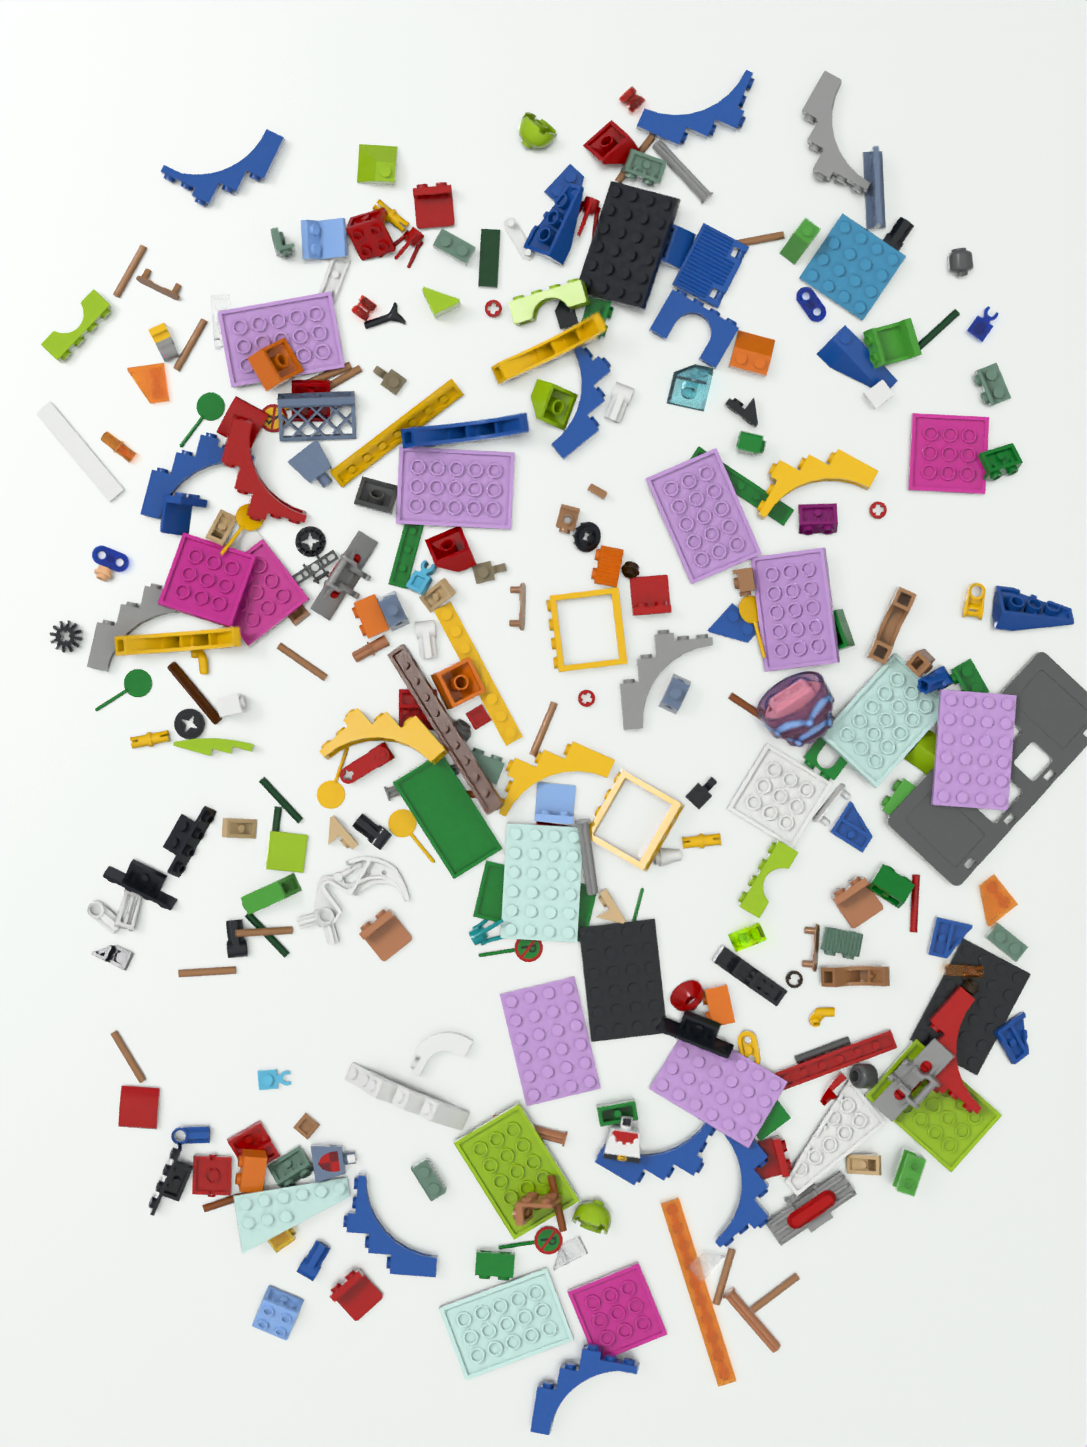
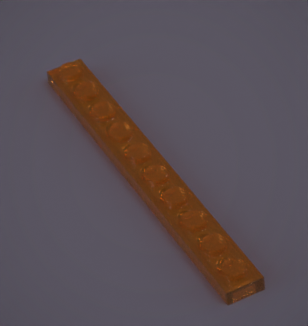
M679 1197L662 1202L660 1204L718 1387L735 1382V1374Z

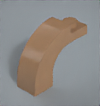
M881 965L821 967L822 987L890 986L889 966Z

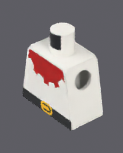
M622 1116L620 1126L612 1125L603 1158L640 1163L639 1129L632 1128V1117Z

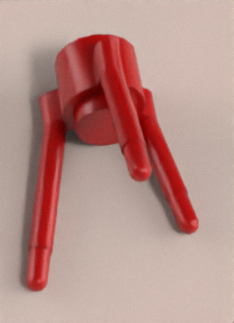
M586 196L585 200L581 201L579 214L581 211L585 214L577 236H581L588 216H593L594 214L593 238L601 210L598 207L599 200Z
M414 227L410 231L407 230L394 242L395 247L404 239L406 242L394 259L397 260L409 245L413 248L416 245L407 265V268H410L420 247L423 245L421 240L425 236Z

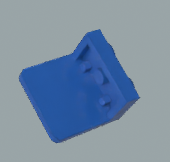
M175 492V496L164 494L160 532L174 535H183V532L189 534L192 506L206 508L207 500L200 499V495L188 494V497L187 493Z

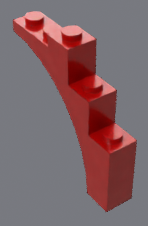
M233 414L221 462H224L225 466L231 468L239 466L234 489H237L238 493L245 495L251 493L247 516H250L249 518L254 521H261V519L266 520L267 513H269L271 517L276 519L284 517L295 524L305 523L306 511L293 507L278 498L259 476L250 451L252 419Z
M958 986L929 1019L932 1023L930 1027L938 1034L940 1031L943 1032L937 1040L954 1055L952 1060L935 1076L941 1085L935 1087L933 1091L936 1094L939 1091L944 1094L949 1089L948 1094L955 1100L961 1099L964 1102L962 1106L969 1113L974 1111L977 1114L982 1108L966 1089L958 1070L956 1057L960 1025L975 999L961 986Z

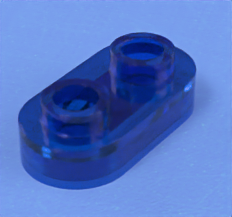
M800 288L796 293L797 303L810 321H822L826 316L825 306L811 288ZM804 293L809 294L808 300L803 299L802 295ZM819 309L820 315H814L813 310Z
M103 545L95 547L92 552V559L95 563L111 570L124 572L129 567V558L121 552ZM100 552H105L106 556L104 559L99 558ZM118 559L123 560L122 566L117 565Z

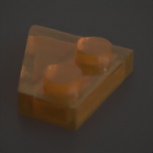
M164 363L127 368V371L150 404L170 401Z
M995 874L979 885L988 927L992 926L1018 905Z

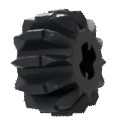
M67 620L66 626L63 621H59L60 628L56 625L53 626V629L57 632H50V636H55L56 639H52L50 642H58L55 646L56 650L62 646V652L65 653L67 646L70 652H73L72 645L79 648L80 645L76 640L82 641L83 638L77 637V634L82 633V630L75 631L78 624L74 623L70 628L71 621ZM63 632H64V633H67V632L70 633V634H69V637H70V640H69V641H68V640H65V642H64V641L62 640V639L64 638V636L62 635Z

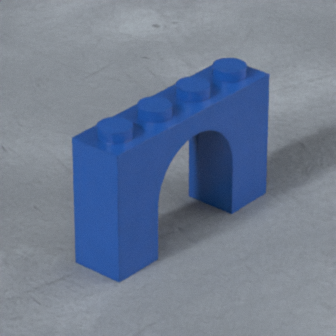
M672 289L649 331L666 340L675 323L681 317L690 314L702 317L710 327L711 337L699 360L716 369L739 329L736 326L737 323L730 318L726 320L721 318L720 313L712 308L710 310L704 308V303L695 298L693 301L686 297L688 294L682 290L677 289L675 291Z

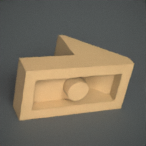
M220 509L205 538L224 546L237 522L236 516Z
M443 578L430 588L424 596L419 598L431 613L453 597L456 592L448 581Z
M333 815L330 818L328 845L340 835L342 837L341 843L347 849L350 847L353 850L359 843Z
M223 818L222 837L256 839L257 819Z
M605 888L600 891L601 896L598 899L603 907L608 906L609 909L596 917L622 924L625 923V918L607 889Z
M850 1153L846 1156L848 1174L881 1175L880 1155L876 1153Z

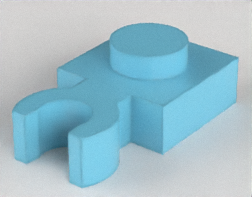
M424 560L421 563L420 572L415 570L406 584L407 589L424 596L433 581L429 576L437 570L435 564L426 569L429 563Z
M277 1069L257 1071L259 1090L278 1089V1083L286 1086L292 1083L291 1081H285L283 1078L284 1075L291 1074L289 1070H285L281 1074H277Z

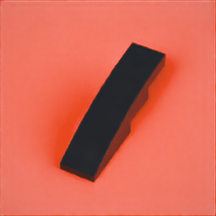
M723 945L712 959L715 964L776 1007L788 992Z

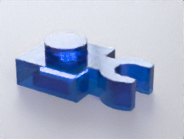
M989 306L983 311L984 317L981 318L978 315L966 331L980 342L984 341L993 328V325L989 322L995 320L999 314L996 312L993 317H990L988 315Z

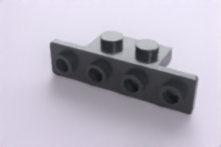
M204 806L196 821L184 814L180 815L163 845V848L176 855L167 873L179 878L185 871L186 865L194 855L195 849L203 839L208 826L214 820L216 814L214 809Z
M134 859L131 861L126 873L108 866L103 874V877L109 882L116 883L127 891L134 892L145 900H150L164 909L172 910L177 902L176 898L161 891L167 875Z
M685 1010L681 1023L663 1017L657 1029L659 1032L727 1059L734 1048L733 1044L717 1038L721 1027L720 1023Z
M178 1142L176 1148L172 1147L169 1155L171 1159L169 1165L165 1164L162 1171L163 1179L162 1181L158 1180L155 1188L157 1193L149 1201L148 1208H150V1215L152 1216L155 1215L162 1196L179 1202L192 1172V1165L178 1161L182 1150V1143Z

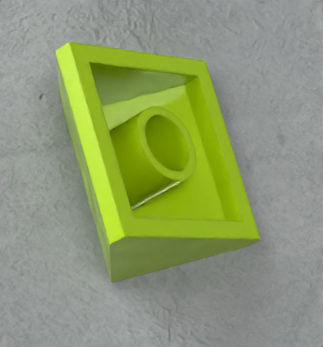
M426 287L422 289L434 318L460 306V299Z
M929 730L903 758L926 775L934 767L936 734Z

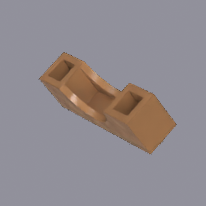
M897 587L868 651L867 658L886 665L900 628L917 594L902 587Z

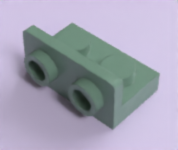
M630 149L625 166L621 168V172L625 173V177L634 180L638 177L643 179L642 183L653 186L654 183L660 184L667 161Z
M278 227L270 229L276 256L281 255V258L292 256V252H295L294 243L286 245L283 231L279 232Z
M997 362L975 371L976 375L973 378L977 387L980 386L983 391L981 397L984 404L988 403V406L991 407L1011 398Z
M300 1146L267 1166L280 1188L292 1187L295 1185V1182L301 1178H307L314 1171L313 1165L309 1162Z

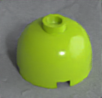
M526 112L518 127L519 136L523 139L522 144L529 149L532 147L537 149L547 147L557 136L555 134L556 130L545 120L534 119L537 115Z
M593 1200V1202L582 1203L576 1209L572 1222L575 1224L577 1221L580 1222V1227L599 1234L603 1230L604 1234H607L611 1225V1214L608 1209L603 1207V1202Z

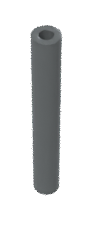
M847 1036L794 1057L796 1063H800L851 1042Z

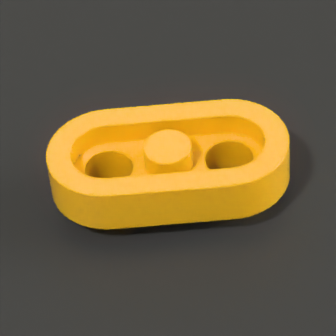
M750 1030L743 1031L738 1036L739 1052L747 1058L750 1055L754 1056V1062L759 1065L761 1055L757 1036ZM745 1037H750L751 1043H746Z

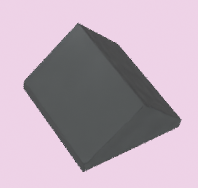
M362 476L354 505L392 515L398 486Z

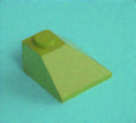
M359 144L357 183L395 185L398 147Z
M537 379L531 394L536 418L565 431L578 395L556 384Z

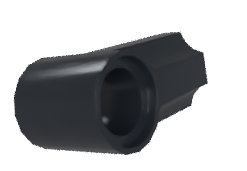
M900 217L883 241L899 251L914 225Z
M363 813L352 825L379 850L384 847L392 836L385 828L374 823Z
M243 919L226 921L228 958L247 957L246 939L244 937H235V930L244 929Z

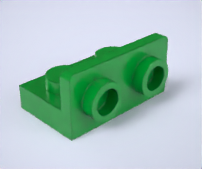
M589 296L590 305H586L582 321L598 312L605 322L606 318H611L614 307H611V302ZM606 331L598 335L596 339L600 340L601 336L605 337Z
M1013 443L981 452L978 456L986 471L983 477L984 481L990 479L994 481L1006 474L1008 476L1018 472V468L1023 463Z
M971 658L950 669L952 673L950 677L955 685H959L961 691L989 692Z

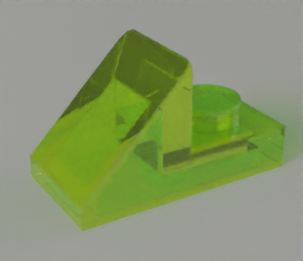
M754 922L745 928L728 934L735 952L767 940L759 922Z

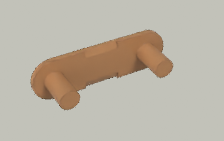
M147 268L142 276L136 277L139 283L174 300L180 299L178 295L182 287L180 284L176 283L172 291L165 287L163 288L148 279L151 270Z
M521 583L520 587H510V593H520L519 620H510L509 626L519 627L521 631L525 628V583Z
M816 924L815 928L805 927L804 929L805 934H814L813 961H802V967L812 968L813 972H816L818 966L819 924Z

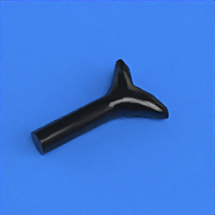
M394 302L388 314L365 321L364 325L368 329L389 321H396L402 324H406V321L397 312L398 306Z

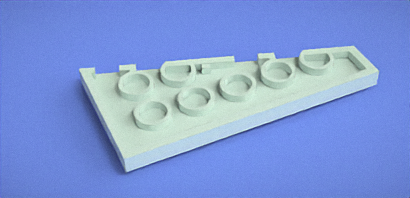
M347 1177L233 1196L242 1254L350 1197Z

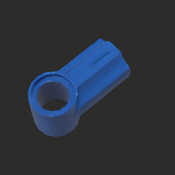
M941 666L930 674L921 677L918 680L917 688L920 692L928 694L937 689L939 691L940 689L943 690L954 682L945 666Z
M178 1126L173 1130L171 1138L175 1144L178 1142L182 1144L210 1143V1127ZM181 1130L185 1133L186 1137L184 1140L176 1138L177 1131Z
M316 1240L296 1272L313 1281L322 1267L321 1264L329 1253L330 1247Z

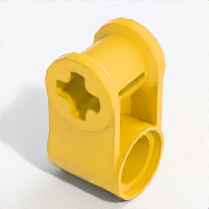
M971 583L967 587L962 611L963 618L969 616L982 620L986 589L982 584ZM974 586H979L981 589V593L977 597H974L971 593Z

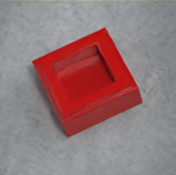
M482 704L466 713L475 730L491 721Z

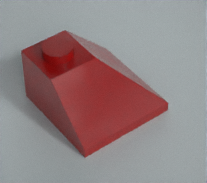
M612 120L583 145L602 164H625L630 149L640 151L632 138Z
M461 527L452 528L425 540L436 567L461 572L477 565Z

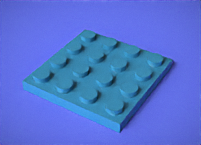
M842 213L799 278L861 320H864L906 258V255Z

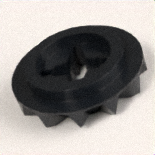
M587 521L575 528L576 532L572 535L574 537L573 544L582 552L593 551L600 542L601 533L599 527L595 523ZM585 533L589 534V536H587V540L583 539V537H585Z
M308 526L302 528L297 533L295 545L302 555L314 557L324 550L326 538L320 529ZM309 533H311L312 539L319 540V542L313 543L312 550H310L308 544L302 543V541L308 540Z
M184 709L177 714L174 720V727L177 734L182 738L194 739L204 731L205 721L199 711ZM194 716L193 724H195L197 728L190 727L187 731H185L187 725L182 720L189 721Z

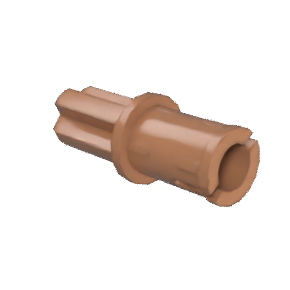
M382 635L380 638L370 643L367 642V645L352 652V656L356 662H359L372 654L375 655L377 651L390 645L385 635Z

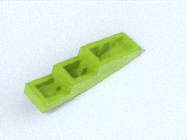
M220 738L189 739L177 741L173 744V746L212 756L213 749L232 754L234 747L253 752L255 745L243 741Z

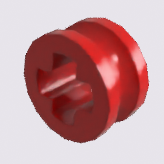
M490 300L485 305V312L489 317H498L502 312V306L497 300ZM492 304H496V307H499V311H495V314H491V310H488V307H491Z
M877 501L870 506L869 512L874 519H881L885 516L887 508L884 503ZM876 505H880V508H883V512L879 516L876 515V512L873 513Z
M583 690L578 695V701L582 706L589 707L594 703L595 695L590 690ZM582 694H591L590 698H592V701L584 704L581 698Z

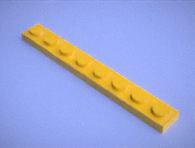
M451 378L337 465L330 473L341 487L345 486L402 442L401 429L423 426L464 394Z
M449 602L435 609L434 612L460 661L470 657L486 692L479 696L505 745L507 746L522 738L520 730L452 603Z

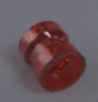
M633 86L619 98L622 104L627 103L628 110L631 113H634L646 101L642 96L636 95V89Z
M361 295L358 304L354 305L351 311L362 320L367 321L369 313L374 311L377 305L364 295Z

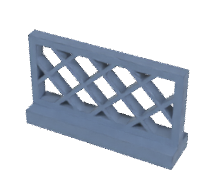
M873 146L870 152L862 153L863 176L865 180L871 183L869 191L867 193L864 192L866 229H885L882 151H879V146Z
M354 391L283 393L277 395L280 441L356 439ZM342 406H351V413L347 417L339 412ZM304 407H309L314 411L308 419L300 413ZM323 407H330L333 410L327 418L319 412ZM282 408H291L295 413L287 419L282 415ZM316 414L324 420L318 428L310 422ZM335 414H338L343 419L337 427L329 421ZM297 415L305 421L299 428L291 422ZM347 422L352 427V433L344 434L340 428ZM328 423L334 430L331 434H324L320 429ZM288 424L296 430L292 436H283V429ZM307 424L315 430L311 435H305L301 431Z

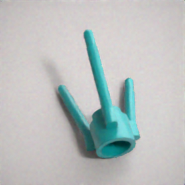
M483 919L479 924L472 927L473 930L469 931V935L475 945L481 943L483 946L489 942L505 939L501 938V935L486 939L488 937L487 932L503 923V920L501 919L484 928L482 926L489 920Z

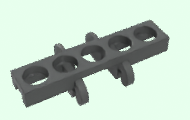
M331 550L321 558L317 555V560L307 567L303 564L304 568L292 576L295 580L296 576L302 575L303 579L296 581L298 585L312 576L314 578L313 582H317V584H319V580L323 577H329V571H325L324 568L339 559L334 550ZM334 554L335 558L331 561L328 560L327 557ZM323 559H326V564L323 563ZM313 564H317L319 566V569L317 571H313L311 569V566ZM320 570H323L324 573L315 577L314 574H316ZM306 571L308 576H304L303 572Z

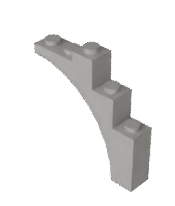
M824 71L802 109V114L805 115L804 119L811 123L817 122L807 139L808 144H810L809 147L816 152L823 151L813 168V173H815L817 179L823 182L825 179L830 182L834 175L836 176L835 179L840 183L845 184L847 182L853 185L852 189L855 191L867 193L871 183L859 176L848 165L840 153L834 138L832 111L842 79Z
M151 583L150 587H144L140 608H137V603L128 601L126 605L121 604L116 626H113L114 622L104 619L102 623L97 622L87 667L108 672L112 658L116 653L114 637L129 635L141 624L155 617L169 613H181L158 605L162 593L161 585Z
M658 630V634L654 635L656 658H652V654L640 655L641 659H637L639 682L635 683V679L623 680L624 684H620L623 730L643 728V712L646 698L652 684L661 671L682 654L696 648L713 645V637L708 638V634L696 635L697 639H689V636H678V640L674 641V633H669V630Z

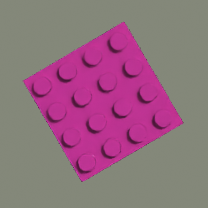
M912 413L908 490L985 494L986 481H984L983 477L986 471L978 456L981 452L988 451L989 417Z
M183 532L158 605L230 628L236 617L256 561V556L230 547L221 555L220 552L225 546Z
M264 539L246 551V553L255 555L256 561L233 622V627H240L241 637L249 647L310 600Z
M639 1263L567 1291L588 1343L597 1344L599 1348H603L602 1356L606 1354L616 1356L667 1335Z

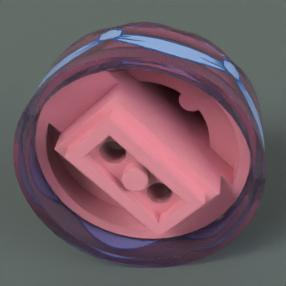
M813 671L800 672L781 680L770 688L758 703L757 715L774 738L785 739L790 746L802 747L805 744L815 742L817 738L823 737L827 730L832 727L834 716L831 711L834 697L821 674Z

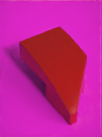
M841 1071L830 1081L823 1092L820 1102L824 1106L830 1100H834L837 1097L833 1090L847 1079Z

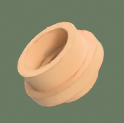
M99 565L94 570L96 578L106 582L107 579L111 580L113 577L111 575L113 571L105 566Z

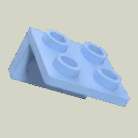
M345 218L320 221L301 220L303 259L321 260L347 256Z
M539 782L537 784L534 821L573 824L576 786Z
M269 1285L252 1326L287 1340L304 1300Z

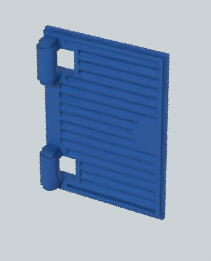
M703 223L672 285L718 308L749 246ZM734 247L739 249L735 257L731 256ZM713 288L718 290L714 298L709 296Z

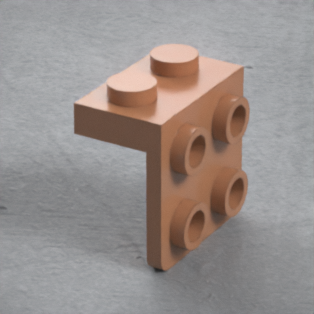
M859 876L849 882L851 885L847 888L841 887L834 892L835 896L832 897V900L852 928L858 927L883 910V905L875 893L867 888L869 883L866 878H860Z
M384 909L375 915L377 919L373 923L368 921L360 927L362 931L359 933L382 961L388 960L412 940V936L390 909L388 911Z
M527 1192L515 1203V1208L513 1209L515 1226H524L533 1218V1208H554L562 1201V1197L557 1196L556 1193L538 1195V1192Z

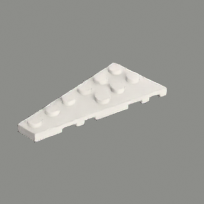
M850 1078L793 1166L790 1176H787L785 1182L796 1196L801 1194L886 1124L862 1092L852 1085Z

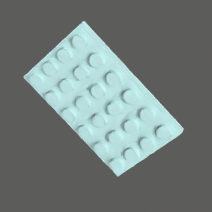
M897 653L891 656L886 665L880 668L832 721V726H828L819 735L874 788L880 785L938 720L940 693L936 690L928 694L920 692L917 688L920 678L905 665L907 662Z
M507 823L501 938L577 942L582 867L578 827Z
M547 1267L439 1307L465 1380L574 1340Z

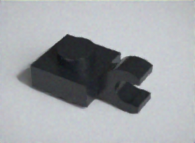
M711 776L703 786L697 783L685 797L700 809L712 797L708 791L717 781Z

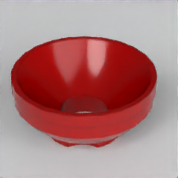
M695 980L685 981L674 989L670 1002L678 1011L695 1010L702 1001L704 995L703 988Z

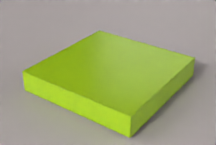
M269 831L265 869L303 873L308 835Z

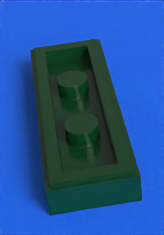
M481 229L478 287H498L500 230Z

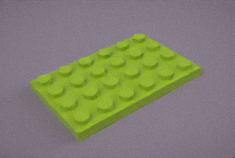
M915 1039L865 1096L873 1103L893 1082L888 1079L891 1073L907 1057L913 1061L925 1046ZM927 1078L911 1093L912 1097L915 1098L929 1083ZM964 1081L963 1083L971 1097L982 1108L977 1114L974 1111L969 1113L962 1106L964 1102L961 1099L955 1100L948 1094L949 1089L944 1094L940 1091L936 1094L932 1090L919 1104L920 1107L918 1109L909 1104L894 1120L900 1128L950 1172L959 1165L1002 1116Z
M520 1103L454 1141L457 1150L514 1240L556 1215L554 1208H533V1218L524 1226H515V1220L513 1219L515 1203L527 1192H538V1195L551 1193L548 1175H555L559 1196L562 1197L561 1206L563 1211L580 1201Z

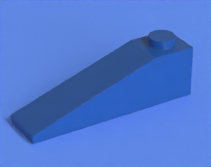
M570 182L565 186L555 199V205L549 212L546 211L543 214L544 219L541 223L532 228L524 244L525 249H530L532 252L550 261L564 264L572 246L584 191L582 186Z
M846 325L817 353L831 369L853 378L870 388L881 380H884L889 388L898 381L885 366L874 369L869 358L868 348Z
M995 587L992 609L995 629L1017 631L1074 624L1072 610L1069 607L1052 601H1047L1046 603L1038 600L1036 595L1031 594V596L1021 594L1020 590L1016 588Z

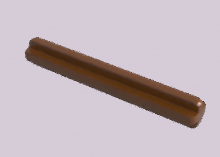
M176 662L169 664L167 669L211 722L215 725L219 723L222 717H219V713Z

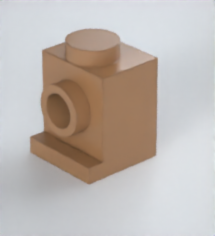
M561 504L556 523L559 532L570 534V531L574 532L580 511L579 508ZM565 516H569L571 518L570 523L564 522Z
M752 567L732 570V574L737 575V578H734L735 589H739L740 596L751 595V591H755Z
M926 649L918 650L905 665L920 678L923 673L926 674L932 669V663L936 659Z

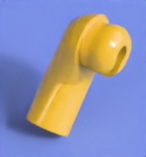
M191 651V657L198 658L200 674H208V658L204 651Z
M816 1008L809 1017L810 1025L818 1027L824 1017H835V1008Z

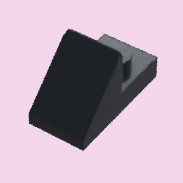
M729 398L724 406L755 428L758 425L755 399L753 398L746 409L742 407L744 404L738 399L734 398L732 400Z

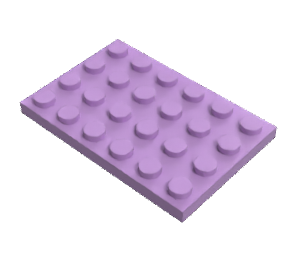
M331 291L217 311L231 388L261 383L247 358L282 338H286L304 369L302 373L296 376L345 367Z
M399 447L396 524L511 529L515 452L437 448L403 449V447Z
M717 448L646 478L691 584L762 554Z
M826 547L751 558L760 636L766 658H763L765 672L839 663Z
M940 689L931 805L1008 810L1017 695Z
M574 976L500 994L526 1106L601 1089Z
M678 1040L649 1090L749 1149L788 1082L735 1050H732L730 1057L727 1059Z

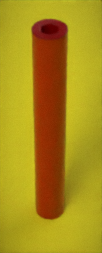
M913 874L912 883L915 886L911 893L910 932H917L920 875Z

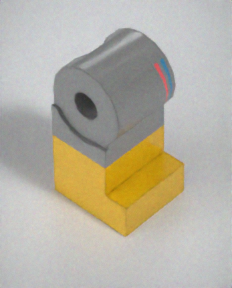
M164 322L148 329L164 362L179 356Z

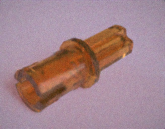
M108 431L101 436V441L113 449V453H118L128 463L136 456L137 453L127 447L123 440H118Z
M966 963L963 965L947 964L945 965L944 972L946 976H962L964 979L966 977L983 978L984 972L981 971L984 970V967L971 966Z

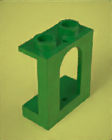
M819 736L808 752L802 757L805 759L804 764L811 769L815 767L821 771L819 775L827 781L830 778L835 780L847 762L840 756L831 768L820 767L817 762V756L826 742Z

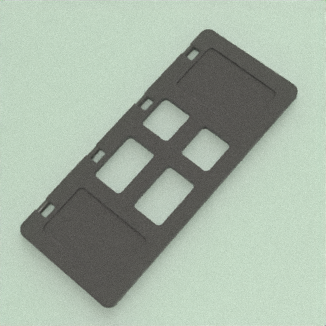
M1044 652L1035 654L1000 693L1017 695L1015 725L1021 730V733L1013 741L1010 780L1022 791L1019 798L1000 819L993 823L978 808L931 805L934 767L887 819L888 825L954 886L961 885L971 875L975 868L990 854L1013 826L1028 812L1051 784L1087 746V737L1083 734L1087 729V691ZM1031 742L1037 744L1051 758L1048 766L1033 781L1014 764L1017 757ZM1051 769L1055 774L1047 781L1043 777ZM1011 813L1015 818L1007 825L1004 820ZM972 857L975 862L968 869L964 864Z

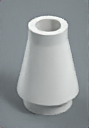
M660 848L653 860L654 865L661 867L681 861L682 853L680 849Z

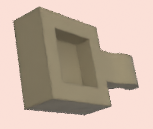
M377 365L373 370V373L383 379L380 385L395 396L407 381V379L393 369L387 373Z
M491 561L479 563L472 567L476 584L495 580L494 574L507 571L505 563L492 566Z

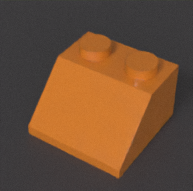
M738 330L728 368L766 377L775 340Z
M282 338L260 349L247 358L266 392L304 371L286 338Z
M470 657L430 675L447 710L486 692Z

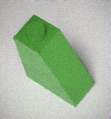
M805 217L779 254L795 265L821 229Z
M293 873L240 898L243 908L250 915L300 892L302 889Z

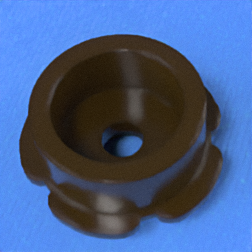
M632 561L625 562L621 567V572L629 579L638 576L640 573L639 565Z
M969 979V981L964 980L965 983L962 988L973 996L980 992L978 983L972 979Z

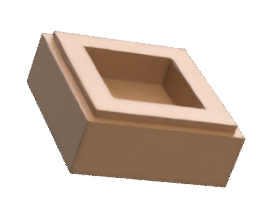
M590 484L587 490L603 500L607 495L606 491L594 484Z
M305 1113L293 1128L308 1140L320 1124Z

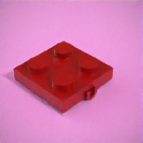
M209 1154V1156L194 1155L192 1194L208 1195V1197H215V1195L231 1196L232 1156H217V1154Z

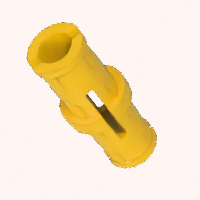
M381 199L376 202L382 208L385 207L388 213L385 219L387 223H392L402 233L406 229L400 223L408 228L410 223L398 215L395 209L392 210ZM375 204L372 209L377 210L380 208Z
M169 731L147 732L146 735L130 737V741H132L131 747L132 749L148 745L153 747L154 744L170 742V737H168L170 736Z
M701 833L699 836L682 837L683 849L694 847L703 849L704 846L721 845L720 833L703 835Z

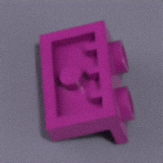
M837 503L798 504L799 534L812 535L814 533H823L829 535L837 533Z

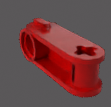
M384 741L368 751L367 754L345 766L340 772V779L346 784H351L395 757ZM346 770L348 772L352 771L354 773L352 775V779L350 777H345V774L347 773Z

